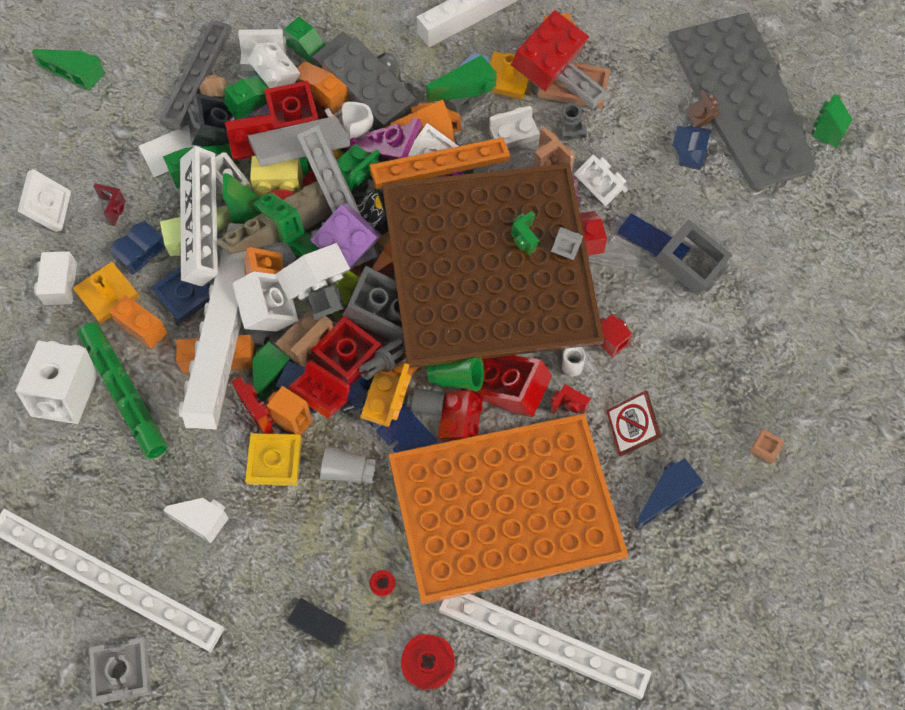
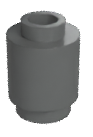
M415 388L414 392H409L407 407H412L411 412L434 416L435 413L442 414L444 394H438V391Z

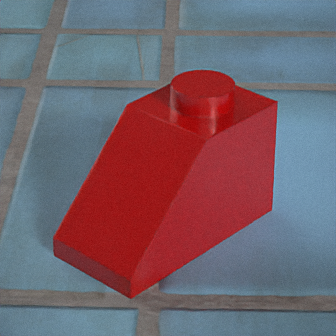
M595 211L580 213L588 256L604 253L607 236L602 218Z

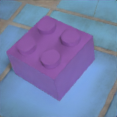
M348 203L339 206L310 240L319 249L337 243L350 267L348 271H350L382 235Z

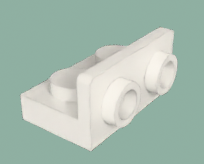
M531 106L519 107L513 111L503 114L498 113L489 118V132L492 139L503 137L507 148L538 140L540 137V133L532 118Z
M593 154L574 174L607 206L621 191L624 193L628 191L624 186L627 181L618 172L613 174L609 170L612 166L603 157L598 159Z

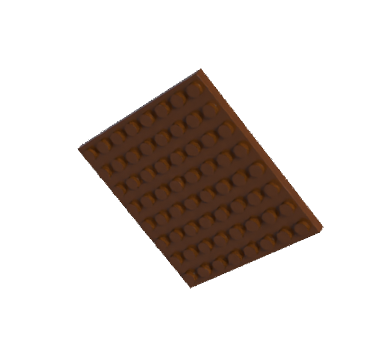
M570 163L382 183L406 360L409 368L452 363L474 357L487 359L601 345L604 343ZM532 211L535 214V218L529 229L537 237L539 243L536 250L528 255L524 250H520L517 247L514 237L511 235L513 221L519 215H527ZM560 227L583 236L574 260L551 252Z

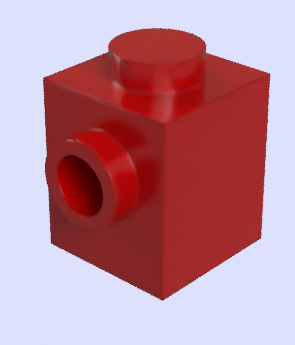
M611 314L606 319L604 317L600 319L604 343L600 346L613 358L630 344L633 333L622 319Z

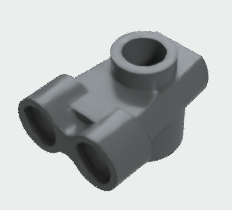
M575 103L562 106L561 140L567 141L573 138L583 139L587 137L586 125L582 124L580 116L581 109Z

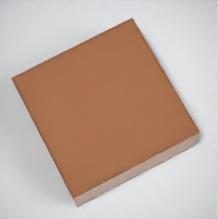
M762 428L749 452L772 464L785 441Z

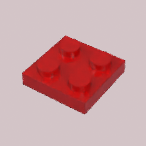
M241 377L232 381L240 401L263 434H274L271 426L274 421L270 416V411L263 401L260 402L251 383L245 384Z

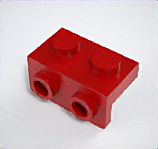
M309 361L306 364L305 373L289 386V390L307 401L309 407L329 419L346 403L350 385L313 361Z
M471 390L445 392L438 439L442 442L478 436L480 414L483 410L482 399Z

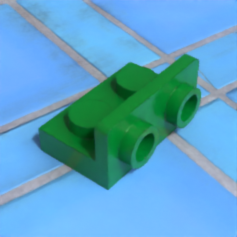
M355 144L337 160L349 189L355 184L359 185L364 180L366 174L370 172L371 164L379 163V150L376 149L373 153L368 154Z

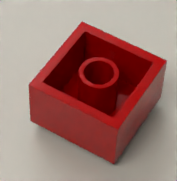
M309 81L264 89L274 130L318 120Z
M344 316L311 351L315 363L349 384L351 391L363 378L361 374L366 372V370L359 372V366L372 360L375 351L382 347L378 341Z

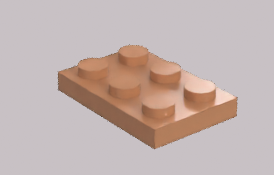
M571 62L605 90L607 89L611 69ZM557 80L554 81L546 92L539 88L538 98L575 103L589 107L580 97L574 95ZM604 98L595 108H603Z

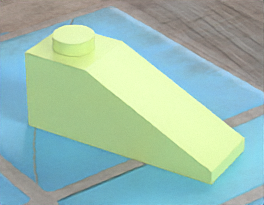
M227 206L216 208L217 233L233 222ZM181 217L161 221L164 244L170 257L181 256Z

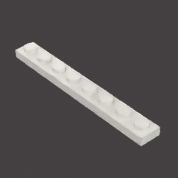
M471 594L445 599L441 604L439 613L638 699L643 698L651 675V671Z

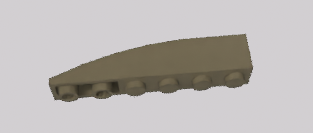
M318 180L284 199L285 202L298 210L304 230L333 214ZM260 214L235 230L228 232L225 236L218 239L217 243L227 252L233 254L246 251L249 247L260 248L280 241L275 223L264 214Z

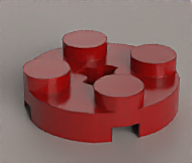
M421 634L412 638L405 645L401 656V669L405 679L412 686L421 691L436 690L443 687L451 679L455 670V655L452 647L444 638ZM427 655L428 658H435L433 668L421 667L423 656Z

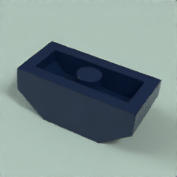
M677 125L672 145L679 155V166L701 170L711 129Z

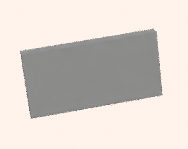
M336 116L248 135L249 144L260 167L306 157L297 135L317 125L321 126L331 150L349 147L350 139Z

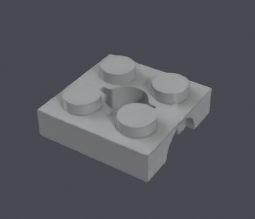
M146 638L130 639L127 643L119 645L89 647L92 703L97 705L151 694ZM119 660L125 662L127 666L125 674L120 677V681L113 677V669L119 663Z

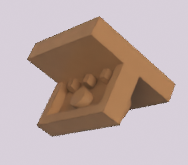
M308 310L275 345L288 355L295 364L306 367L309 361L315 363L311 349L333 328L332 321L326 316L314 320L313 313Z

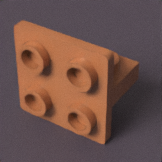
M546 127L541 128L539 148L535 152L534 167L570 163L572 171L574 163L573 151L568 146H564L554 132H550Z

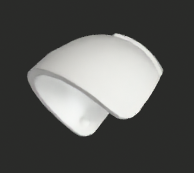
M359 102L343 103V125L349 139L353 137L356 139L367 133L373 124V115L370 107Z

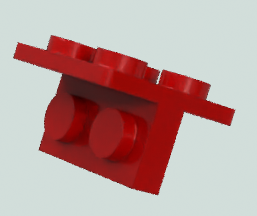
M261 115L225 122L233 160H242L255 156L249 144L248 135L274 130L271 115Z

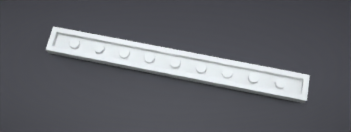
M3 509L1 512V539L211 653L225 629L223 626L8 510Z

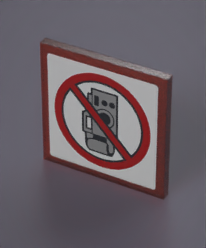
M647 390L606 410L619 456L626 455L662 437Z

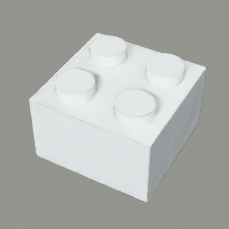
M335 243L303 255L276 273L275 276L288 300L296 297L299 300H303L309 297L313 290L315 292L329 287L327 284L329 282L334 284L344 278L342 274L348 271L350 267L338 244Z
M254 271L233 282L244 329L279 331L299 321L293 299H287L275 274Z

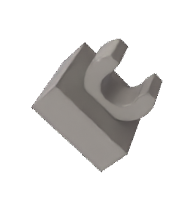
M560 227L551 252L574 260L583 236Z

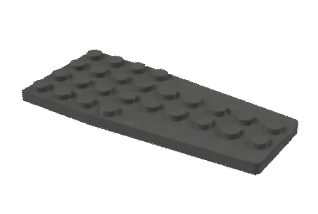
M749 12L669 32L668 39L698 99L702 98L700 92L704 90L708 95L713 94L719 102L717 109L720 115L711 121L751 188L757 189L813 173L816 167L815 161L774 60Z

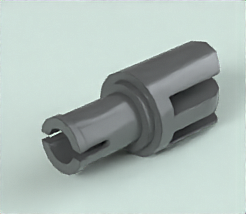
M397 338L375 351L372 360L359 366V372L366 370L361 376L368 380L380 371L389 372L406 362V355L400 357L405 353V346L390 351L403 343L402 339Z

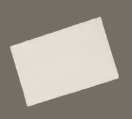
M187 125L182 130L177 129L144 143L139 148L153 176L156 177L169 171L163 156L196 145H191L189 125Z

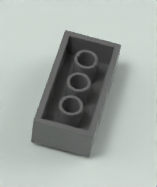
M354 37L323 61L322 69L333 73L347 86L349 102L364 103L370 107L373 115L372 127L375 130L385 128L392 122L411 113V107H414L416 98L357 37Z

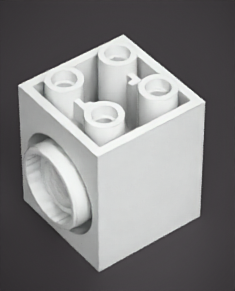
M38 341L15 391L31 417L78 424L98 373L86 348L80 345H63L55 341Z

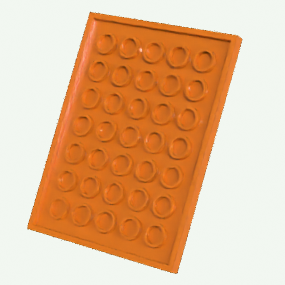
M585 413L388 454L421 605L627 559L629 556Z

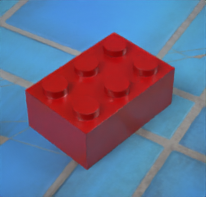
M554 10L517 50L511 66L546 92L582 51L589 36Z

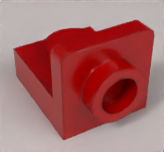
M564 384L561 391L556 390L551 397V412L556 414L560 406L564 404L569 411L584 414L589 408L591 398Z

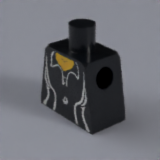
M375 188L355 203L361 216L382 235L377 242L384 243L389 237L383 189Z

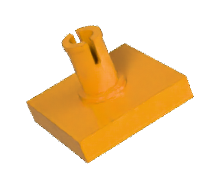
M494 51L490 65L497 72L496 87L490 92L523 100L530 80L511 66L514 54Z
M110 262L73 287L75 293L100 324L111 318L109 311L124 295H127L134 301L140 298L138 292L113 262Z

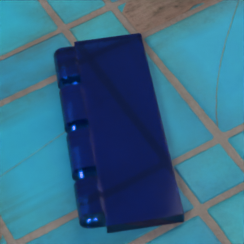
M374 376L368 380L360 377L350 385L351 391L348 393L347 400L356 410L365 405ZM404 403L397 420L392 419L389 427L381 425L376 430L389 446L395 443L396 440L399 442L393 448L395 453L431 446L437 442V439ZM366 420L373 428L378 425L377 423Z

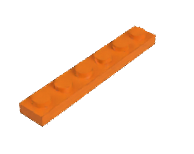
M501 137L371 164L370 173L375 188L380 189L382 188V183L432 178L507 162L510 160V153L504 138Z

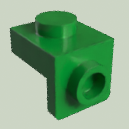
M532 211L527 215H519L513 221L511 235L514 237L517 247L520 250H524L528 255L536 250L539 243L537 237L529 229L535 218V214Z

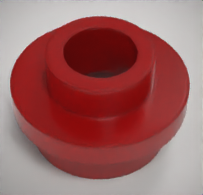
M378 570L370 577L369 587L376 596L386 597L395 589V578L387 570ZM380 580L387 581L385 588L378 587Z

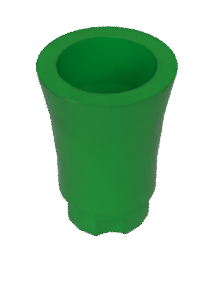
M474 357L452 363L430 365L427 368L428 381L430 384L440 387H455L479 391L484 379L483 362L481 359Z

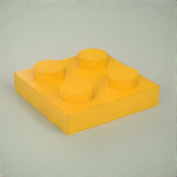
M251 433L246 484L298 486L301 435Z

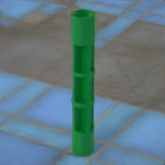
M96 322L83 325L77 331V336L83 347L86 348L94 367L135 437L145 458L150 460L161 456L168 450V444L100 325Z

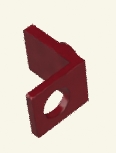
M94 183L93 187L99 198L109 200L104 216L109 225L115 226L119 215H122L124 212L126 201L120 189ZM103 191L111 193L112 196L105 194Z

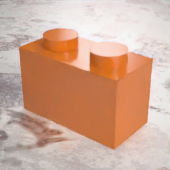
M124 295L109 311L119 327L151 350L168 333L160 319L127 295Z
M283 386L278 392L275 391L270 396L267 408L270 411L274 424L289 434L302 435L313 421L307 401Z

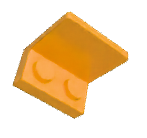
M404 364L400 378L382 372L374 375L360 418L386 427L390 426L392 419L397 420L412 375L407 373L409 364Z

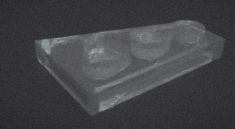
M605 230L607 236L605 251L601 254L589 255V263L637 273L642 249Z

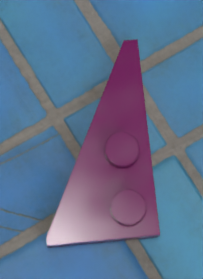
M413 118L410 124L403 126L394 124L386 129H378L366 133V137L356 140L354 137L350 138V146L340 148V150L347 152L356 144L368 154L373 153L376 149L379 150V158L395 160L408 157L422 122L418 118Z

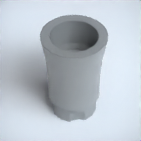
M327 445L322 460L320 480L372 484L376 459H366V456L341 451Z

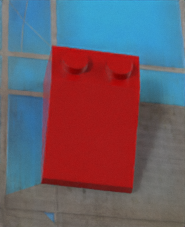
M516 355L481 359L484 366L483 384L479 391L472 392L479 396L482 401L503 410L533 417L552 378V374L542 360Z

